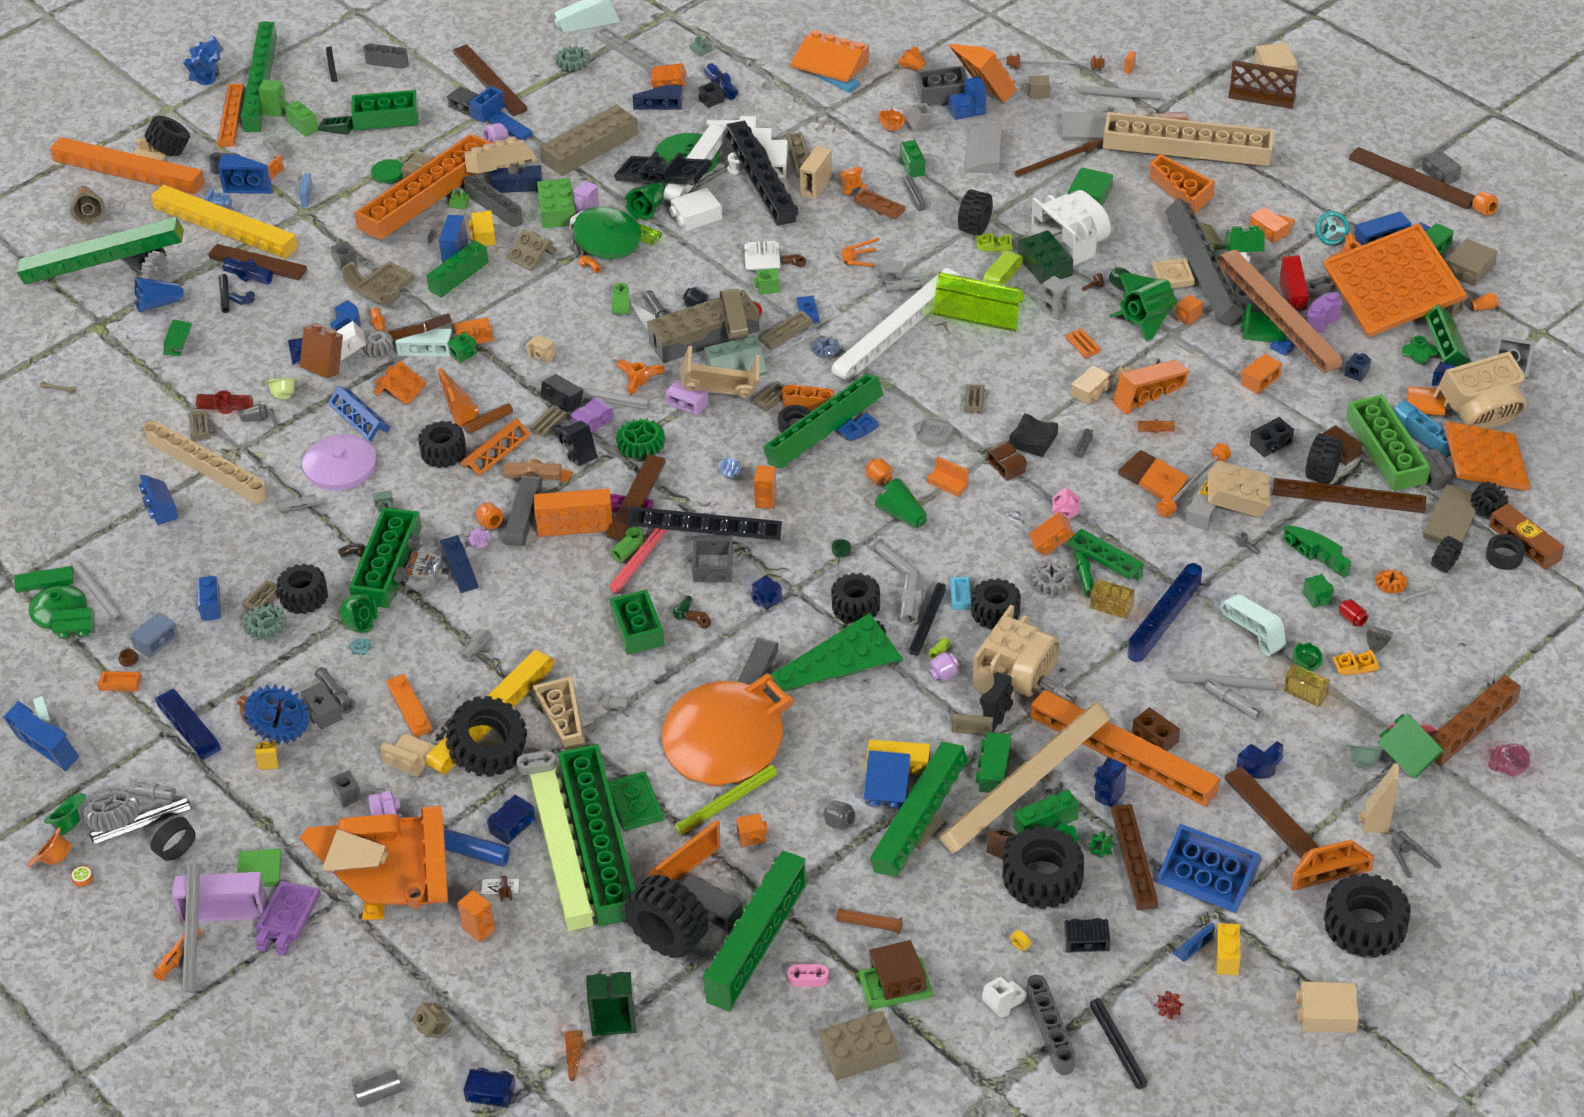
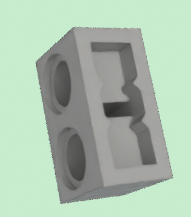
M1056 276L1046 280L1042 284L1041 311L1055 320L1069 312L1070 285Z

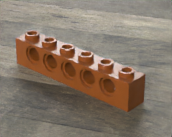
M1504 675L1431 735L1438 744H1441L1446 749L1434 762L1442 766L1518 702L1521 685Z

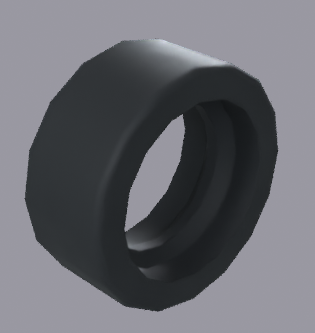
M801 405L786 406L778 414L779 431L782 433L792 426V424L786 423L787 420L793 418L802 419L811 411Z
M1510 534L1495 535L1487 544L1486 559L1496 568L1502 570L1515 569L1523 561L1525 546L1516 536ZM1508 548L1516 554L1504 556L1497 553L1495 549Z

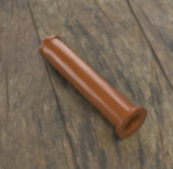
M842 908L838 909L836 918L837 922L895 931L897 934L901 933L903 925L902 917L896 919Z

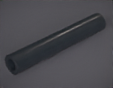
M221 274L219 276L221 311L228 313L230 311L228 276Z

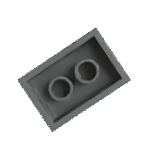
M964 66L916 71V89L920 103H926L928 106L949 103V95L964 93L965 79H968Z

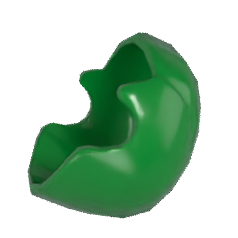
M1299 642L1293 650L1292 661L1300 671L1312 672L1321 666L1323 654L1311 642L1305 644Z

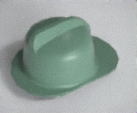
M1347 745L1351 749V760L1357 768L1369 769L1372 765H1377L1381 752L1384 751L1381 746Z

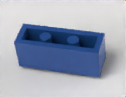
M1399 211L1355 225V240L1362 246L1411 227V222Z

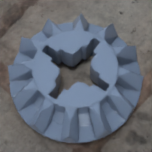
M825 336L824 338L818 337L817 340L813 341L812 351L819 357H832L840 351V344L838 339H833L832 336L829 338Z

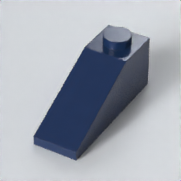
M664 85L633 94V109L682 110V85Z
M455 535L440 540L443 559L448 569L452 571V577L460 594L479 588L459 536Z

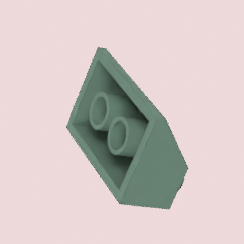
M756 336L704 347L706 366L750 371L756 355H760L759 376L767 374L761 346Z

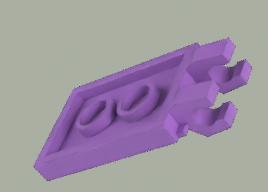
M280 881L256 926L258 934L255 943H259L256 947L257 950L265 952L269 946L270 938L277 939L275 946L279 947L276 951L277 954L285 956L289 950L290 942L294 943L300 936L321 895L320 889Z

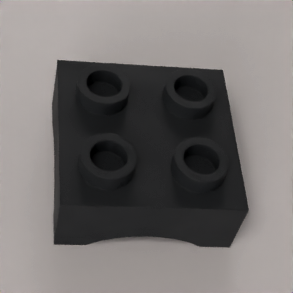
M1024 413L1017 428L1009 435V443L1016 449L1043 457L1058 435V423L1043 422L1030 414Z
M996 672L992 688L982 694L980 698L983 716L993 717V731L998 724H1002L1006 711H1010L1013 705V700L1011 699L1014 689L1012 677L1000 672Z

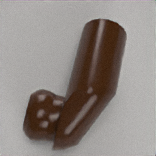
M800 254L782 256L783 265L794 264L798 267H803L806 265V259Z
M687 611L686 620L696 621L704 629L711 625V619L705 612Z

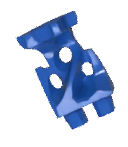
M215 36L210 37L208 42L195 43V47L189 49L192 58L184 59L183 64L190 72L188 76L190 81H196L202 85H210L220 75L216 62L221 60L220 52L224 48Z

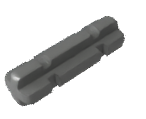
M1086 428L1083 431V435H1081L1074 449L1075 457H1083L1093 437L1092 429Z

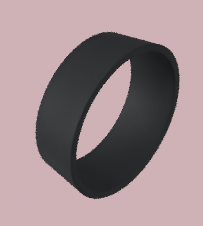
M173 818L157 830L151 840L150 848L163 860H174L182 856L191 847L196 836L195 830L186 818ZM186 829L185 834L177 844L163 851L165 844L173 835Z

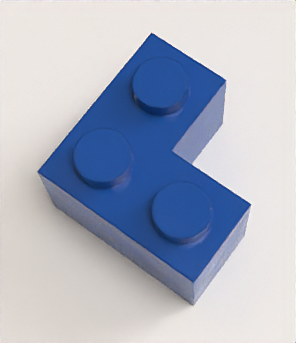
M980 76L965 79L964 93L949 95V110L954 120L986 114V86Z

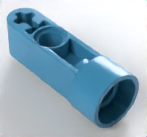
M1407 400L1401 401L1393 409L1411 436L1430 450L1437 449L1445 457L1451 455L1445 429Z

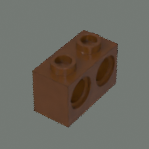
M1149 707L1133 719L1132 734L1168 751L1179 742L1180 728Z

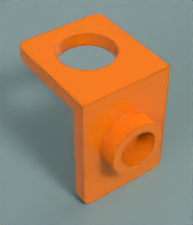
M278 155L268 164L271 180L284 169L281 155Z

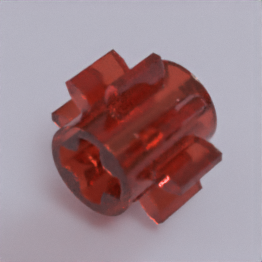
M1166 990L1165 995H1157L1159 999L1154 1006L1160 1010L1158 1015L1162 1017L1166 1015L1168 1019H1173L1175 1014L1181 1015L1180 1009L1184 1004L1178 1000L1180 998L1179 994L1174 993L1172 995L1171 991Z

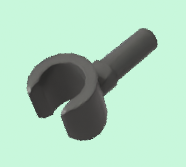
M1241 532V538L1236 536V542L1239 547L1246 546L1255 554H1259L1260 551L1248 541V534L1246 532Z

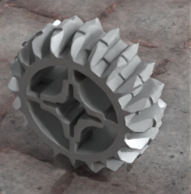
M118 789L117 791L111 790L108 793L104 792V794L97 795V798L91 799L90 803L86 804V807L83 809L84 820L91 831L112 832L123 826L127 827L128 823H133L134 819L138 818L140 803L133 791Z

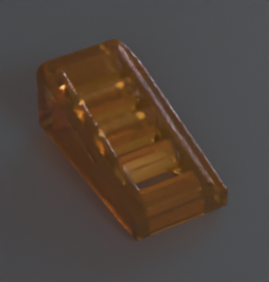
M582 1030L566 1031L567 1067L570 1081H575L584 1046Z

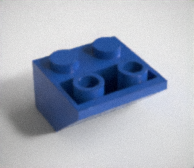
M140 475L141 483L138 485L142 495L145 494L142 499L145 507H149L147 510L150 518L155 519L157 525L178 519L176 505L165 482L146 475Z

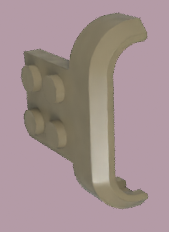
M352 261L342 267L343 278L349 287L384 306H388L400 297V290L415 280L414 274L391 261L367 278L361 276L356 264Z

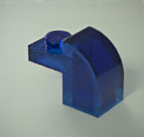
M1276 741L1263 752L1253 744H1250L1238 754L1236 768L1242 766L1255 779L1270 778L1275 775L1276 765L1283 759L1284 745Z

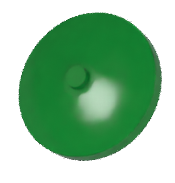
M601 206L586 209L576 217L573 226V236L577 244L586 252L600 258L619 259L629 256L637 250L641 240V229L637 221L624 211Z

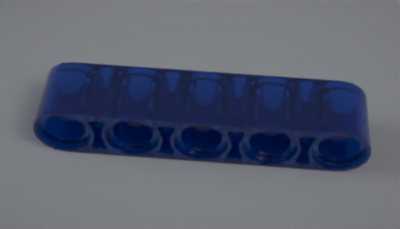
M174 688L155 697L156 704L161 712L202 760L221 751L218 740Z

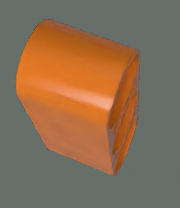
M786 385L782 389L784 407L801 405L810 411L815 410L834 396L833 390L828 388Z

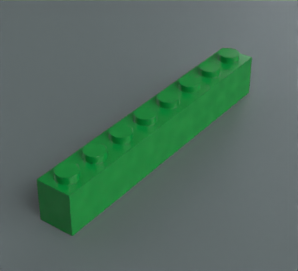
M870 374L863 375L766 443L763 448L768 464L778 468L786 467L793 459L800 457L803 452L811 449L831 432L838 430L845 422H848L858 413L863 412L869 405L877 402L884 395L879 377Z
M947 742L940 743L871 855L870 860L874 873L897 877L900 871L904 869L907 859L913 854L918 841L922 839L926 827L931 824L934 814L940 809L944 798L949 794L950 788L957 781L961 770L967 764L968 756L963 745Z

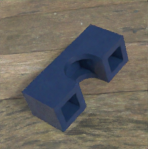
M541 165L525 166L524 172L518 175L510 174L508 167L497 168V170L491 171L492 187L501 193L538 191L537 182L543 181Z

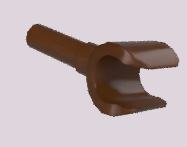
M1101 273L1095 274L1093 277L1094 281L1082 287V290L1085 291L1094 286L1102 287L1104 285L1103 275Z
M507 876L502 877V887L498 889L501 902L509 897L510 901L513 899L511 888L507 885Z

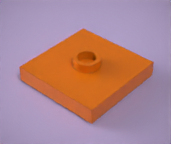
M1156 458L1138 485L1160 499L1163 497L1172 499L1182 489L1189 477Z

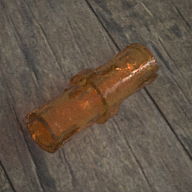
M1138 420V432H1175V420Z

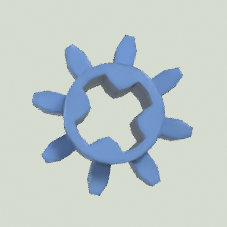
M727 457L726 461L721 460L718 468L722 469L720 474L731 479L735 475L740 476L742 468L739 467L740 462L730 457Z

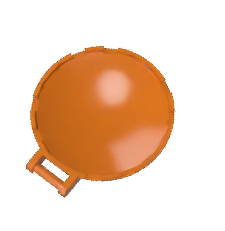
M765 674L751 685L737 681H717L696 687L683 695L672 706L665 718L662 728V744L665 755L677 772L693 782H703L708 786H723V784L736 782L738 784L744 782L766 768L776 757V752L783 739V724L780 714L791 707L795 699L791 695H787L773 681L774 678L770 674ZM769 687L778 696L780 701L775 703L763 689Z

